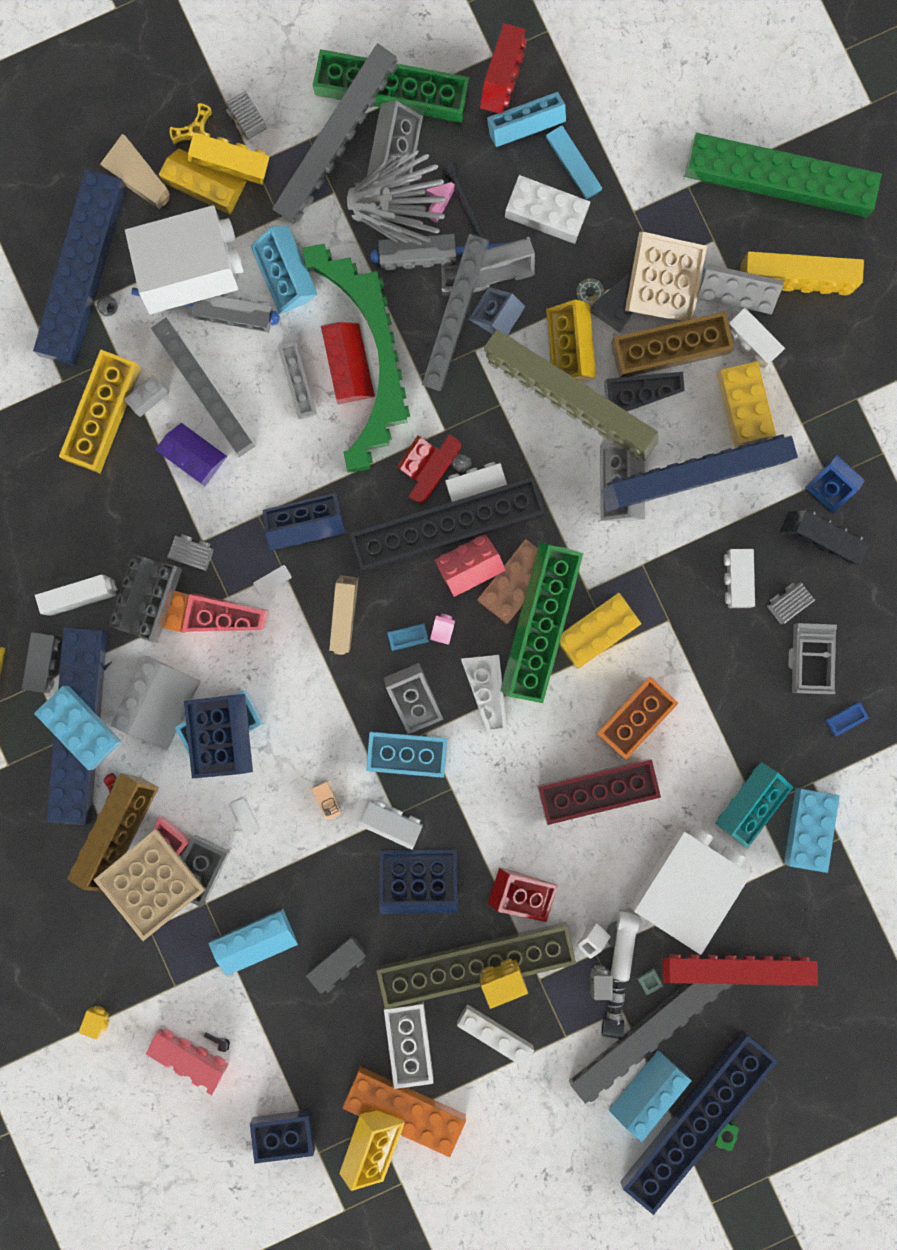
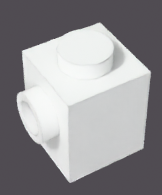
M596 923L585 931L576 946L591 959L603 950L611 936Z

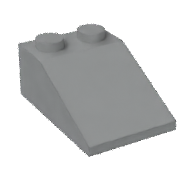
M419 663L384 677L386 689L408 734L443 720Z

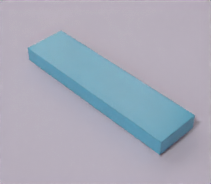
M560 126L547 134L546 139L585 200L602 190L601 185L564 127Z

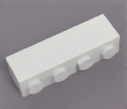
M468 1004L457 1020L459 1028L522 1067H525L534 1052V1047L531 1043Z

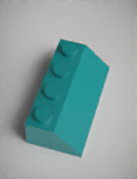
M761 762L753 770L749 779L743 783L737 795L731 799L725 811L719 815L715 824L748 849L793 787L777 771Z

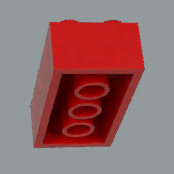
M503 24L484 81L480 108L502 114L504 107H508L511 95L508 94L513 93L516 82L513 79L518 77L520 70L518 65L522 64L525 54L522 50H525L527 38H524L526 29Z

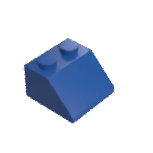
M836 455L805 488L834 513L860 489L865 480Z

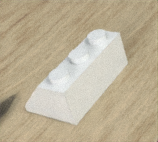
M370 801L359 826L413 850L423 824H420L421 820L413 816L407 818L402 815V811L396 808H392V810L385 808L386 804L381 801Z

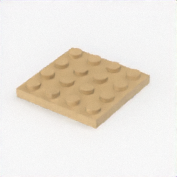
M639 232L625 311L676 321L694 319L707 246L647 232Z
M157 829L152 831L94 879L142 941L147 939L206 890Z

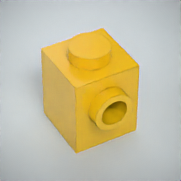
M91 1006L86 1011L79 1033L97 1040L109 1026V1013L105 1012V1009L100 1006Z

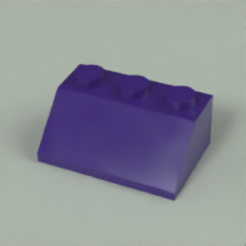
M182 422L168 432L155 449L204 487L228 457Z

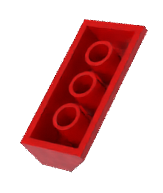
M337 322L322 325L321 330L338 405L375 397L360 324Z

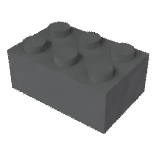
M197 835L191 838L181 859L206 889L191 902L202 907L205 905L230 851Z

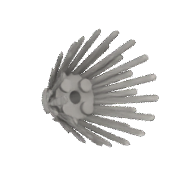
M418 150L410 155L407 153L391 164L389 163L395 158V155L390 157L361 182L354 183L356 186L350 188L347 195L348 210H353L355 214L351 215L353 219L365 222L397 243V239L405 243L409 241L422 245L420 241L409 236L426 242H431L432 240L388 221L434 233H439L440 230L423 225V222L420 220L395 214L435 219L445 218V215L442 213L425 212V206L402 205L445 202L446 197L405 198L425 195L426 191L423 188L442 185L444 183L442 179L395 188L417 181L422 178V174L438 168L434 164L394 179L395 176L429 158V155L426 154L396 169L399 165L416 156L419 152Z

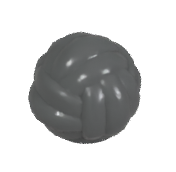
M110 295L102 296L97 302L99 312L105 317L115 314L118 309L116 300Z
M457 453L451 465L456 472L463 473L470 469L472 462L471 458Z

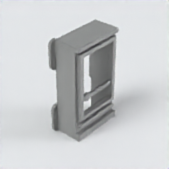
M526 237V240L522 239L487 249L473 293L488 289L490 284L511 278L521 280L535 275V253L530 238Z
M794 624L793 648L789 650L788 666L792 669V693L835 694L837 625ZM803 642L827 643V652L803 653ZM802 655L823 656L827 658L826 686L802 685Z

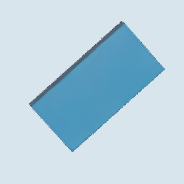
M425 623L387 632L392 651L429 642Z

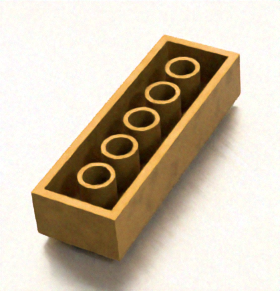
M726 312L616 336L611 341L619 378L636 376L730 354L734 350Z
M120 773L119 777L115 780L111 793L106 798L102 811L98 814L97 820L88 834L83 848L79 852L75 864L70 870L67 880L83 890L103 892L94 879L126 854L159 787L142 777Z

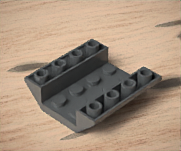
M133 554L128 564L129 568L126 577H124L120 594L116 599L114 612L110 617L109 627L158 643L182 569Z

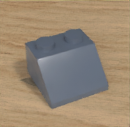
M488 287L469 320L491 334H494L498 329L508 335L525 306L512 293Z

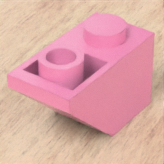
M441 614L440 617L436 616L430 640L449 645L455 624L452 616Z

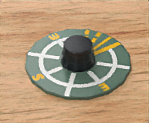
M588 278L579 283L576 295L578 300L589 302L590 306H592L604 295V288L598 280Z

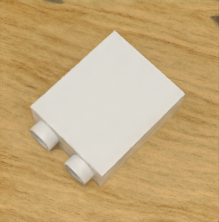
M214 205L125 229L138 291L149 314L238 290L235 274L244 272L238 250L229 251L227 243L236 241L230 218L220 220Z
M693 825L689 833L679 828L677 829L629 906L635 913L701 955L751 874L741 868L746 861L745 857L728 846L725 847L722 854L717 853L708 847L714 837Z

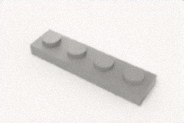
M297 341L279 345V352L298 419L317 415Z

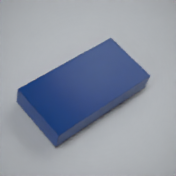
M858 701L825 719L834 737H837L869 719L861 702Z

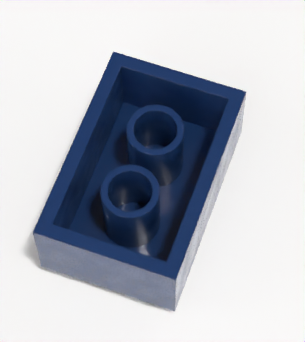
M311 1109L252 1118L250 1132L254 1164L311 1157L314 1155L315 1142Z

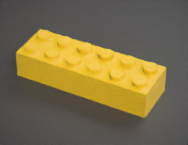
M748 252L740 263L741 272L783 280V291L797 289L804 293L820 291L821 294L839 292V295H850L863 283L864 260Z
M100 350L60 452V458L101 473L127 406L124 399L132 393L141 367L136 362Z

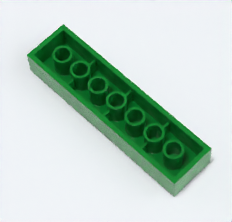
M320 49L313 81L314 94L316 96L341 100L367 58ZM398 64L396 71L393 74L390 73L386 80L388 82L385 88L377 93V100L373 105L374 107H380L383 103L396 100L422 116L462 123L469 89V77Z
M539 542L500 689L508 697L539 703L544 702L584 553Z

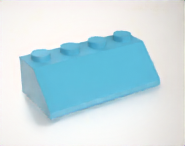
M272 226L250 245L279 314L302 306L318 295L289 226Z
M281 909L214 938L208 944L216 962L226 976L292 948L298 945V942L284 909Z
M657 1050L611 1106L609 1111L631 1134L642 1142L689 1085L691 1079L688 1074Z

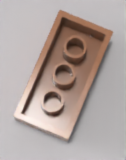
M526 539L504 565L505 571L493 579L477 600L506 624L509 623L524 603L538 550Z

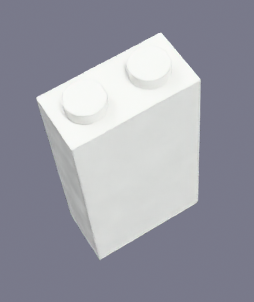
M99 575L37 594L35 598L40 614L53 616L117 596L115 591L118 588L114 579L112 580L111 577Z

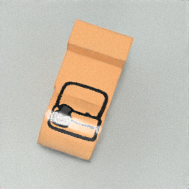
M329 781L311 789L327 820L342 814Z

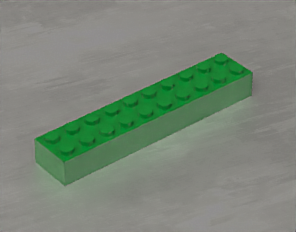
M697 132L692 140L684 177L866 218L874 211L882 176L881 173Z

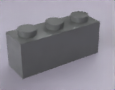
M31 632L22 690L50 693V690L53 689V671L57 669L58 664L56 653L59 652L61 646L59 636Z
M351 935L312 968L306 977L320 994L324 991L328 993L336 986L335 982L338 979L344 980L351 973L349 971L354 966L358 968L366 961L364 957H366L367 952Z

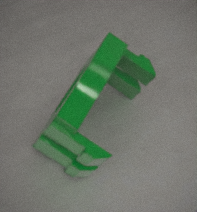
M730 1121L717 1136L715 1146L721 1149L724 1148L727 1151H733L739 1127L736 1126L735 1122ZM725 1131H730L733 1135L732 1140L729 1142L722 1140V1134Z

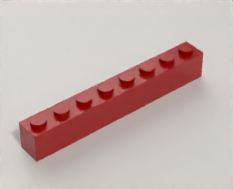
M669 954V958H663V983L818 985L817 961H810L809 957H798V961H792V957H780V961H774L773 956H761L762 960H755V956H743V960H737V956H725V960L719 959V955H707V959H700V955H688V959H681V955Z

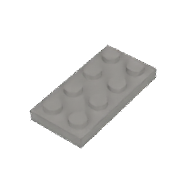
M708 264L699 289L698 299L772 314L784 281Z

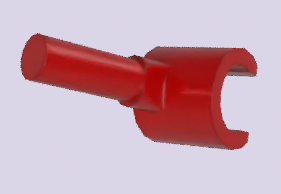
M114 773L106 775L103 780L109 789V793L113 789L112 784L117 779Z

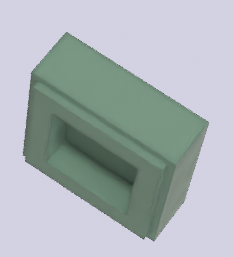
M654 968L637 976L646 995L663 987Z

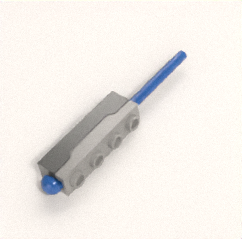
M454 234L426 236L432 240L431 242L411 237L420 241L422 245L409 241L405 243L397 239L398 243L392 239L378 240L379 252H377V249H374L370 257L374 263H380L381 268H385V270H394L396 267L410 269L416 265L431 267L434 264L440 263L441 265H451L453 262H456V255L463 254L465 246L455 247ZM508 243L488 244L487 249Z
M132 288L131 294L140 296L138 288ZM226 294L185 304L193 306L192 315L197 320L268 333L270 326L276 325L280 321L279 314L273 311L269 303L264 301L254 303L250 299L242 297L239 300L233 299L232 296Z

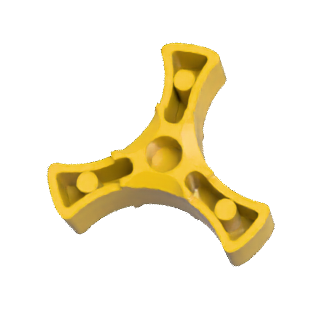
M199 103L198 114L192 124L184 128L170 127V136L173 144L183 140H192L194 132H205L206 121L212 114L211 108Z

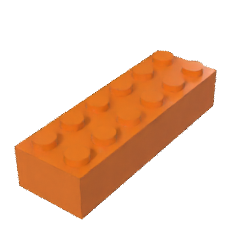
M361 1066L342 1108L358 1116L365 1112L377 1110L399 1118L405 1122L401 1136L449 1158L466 1123V1114L407 1087L394 1089L392 1080Z

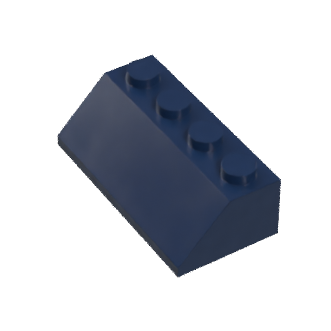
M337 493L262 510L265 534L270 550L300 545L305 542L345 533Z

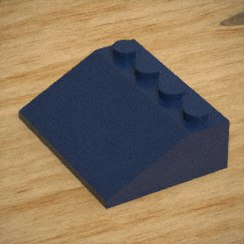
M245 694L184 701L192 779L253 772Z
M457 849L380 850V914L458 913Z

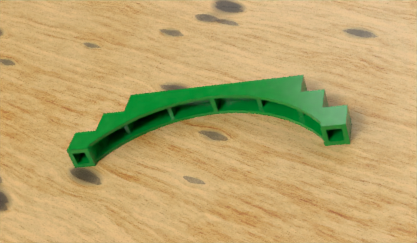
M325 243L304 247L302 249L308 272L314 271L327 278L350 297L366 319L375 340L379 359V384L375 404L359 438L348 451H343L348 473L371 469L370 463H373L372 454L367 452V450L389 446L388 440H392L390 428L386 429L385 427L408 423L407 417H410L409 407L404 406L403 399L407 398L405 387L401 388L399 382L403 380L401 369L396 367V362H399L397 350L393 351L392 344L395 343L394 333L389 332L388 325H392L390 314H386L384 308L388 306L386 295L382 296L381 289L384 288L383 279L378 277L377 271L357 275L356 263H352L351 257L332 261L330 249L326 250Z

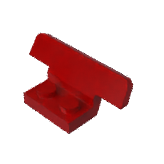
M449 434L441 448L437 449L417 435L397 465L399 470L418 482L408 496L411 500L418 503H424L461 448L459 440Z

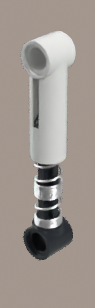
M619 911L611 974L614 979L613 1000H610L611 1002L608 1006L610 1009L607 1012V1016L603 1017L601 1027L602 1037L622 1039L624 1020L621 1015L623 1013L621 1007L624 1005L623 1002L625 1000V982L630 979L635 937L639 928V915L637 913Z

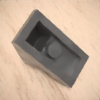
M441 265L442 296H450L459 265Z

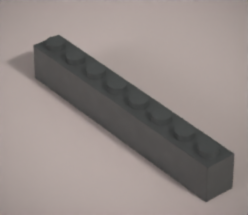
M472 233L468 236L424 376L423 386L441 391L444 386L490 239Z
M167 317L151 327L237 455L241 457L254 448L255 445Z

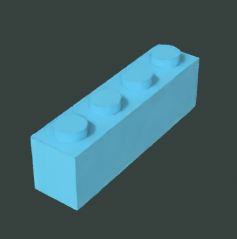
M556 92L504 111L502 114L498 113L487 118L489 135L495 146L498 147L566 122L565 103L559 93Z

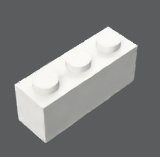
M746 308L728 323L732 339H736L740 343L741 349L746 353L749 352L754 357V362L758 361L759 366L767 367L785 349Z
M492 462L484 465L485 468L480 470L473 468L467 470V474L449 476V480H445L451 502L507 485L501 464Z
M730 549L724 555V565L727 566L724 582L725 585H728V592L725 593V603L728 604V608L755 607L754 549Z

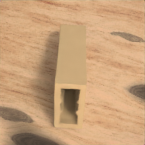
M122 134L100 163L101 167L109 175L122 179L126 187L160 209L161 206L167 204L170 193L127 137Z
M340 575L336 581L329 651H334L335 654L343 655L345 652L349 653L351 648L359 577Z

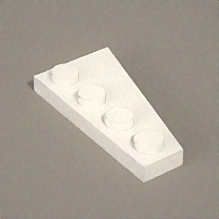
M499 655L461 659L487 733L507 732L504 697L500 691L502 678Z

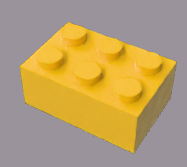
M512 959L502 961L501 965L496 968L490 966L482 970L483 973L480 974L481 987L490 1009L528 994L516 959L513 961Z

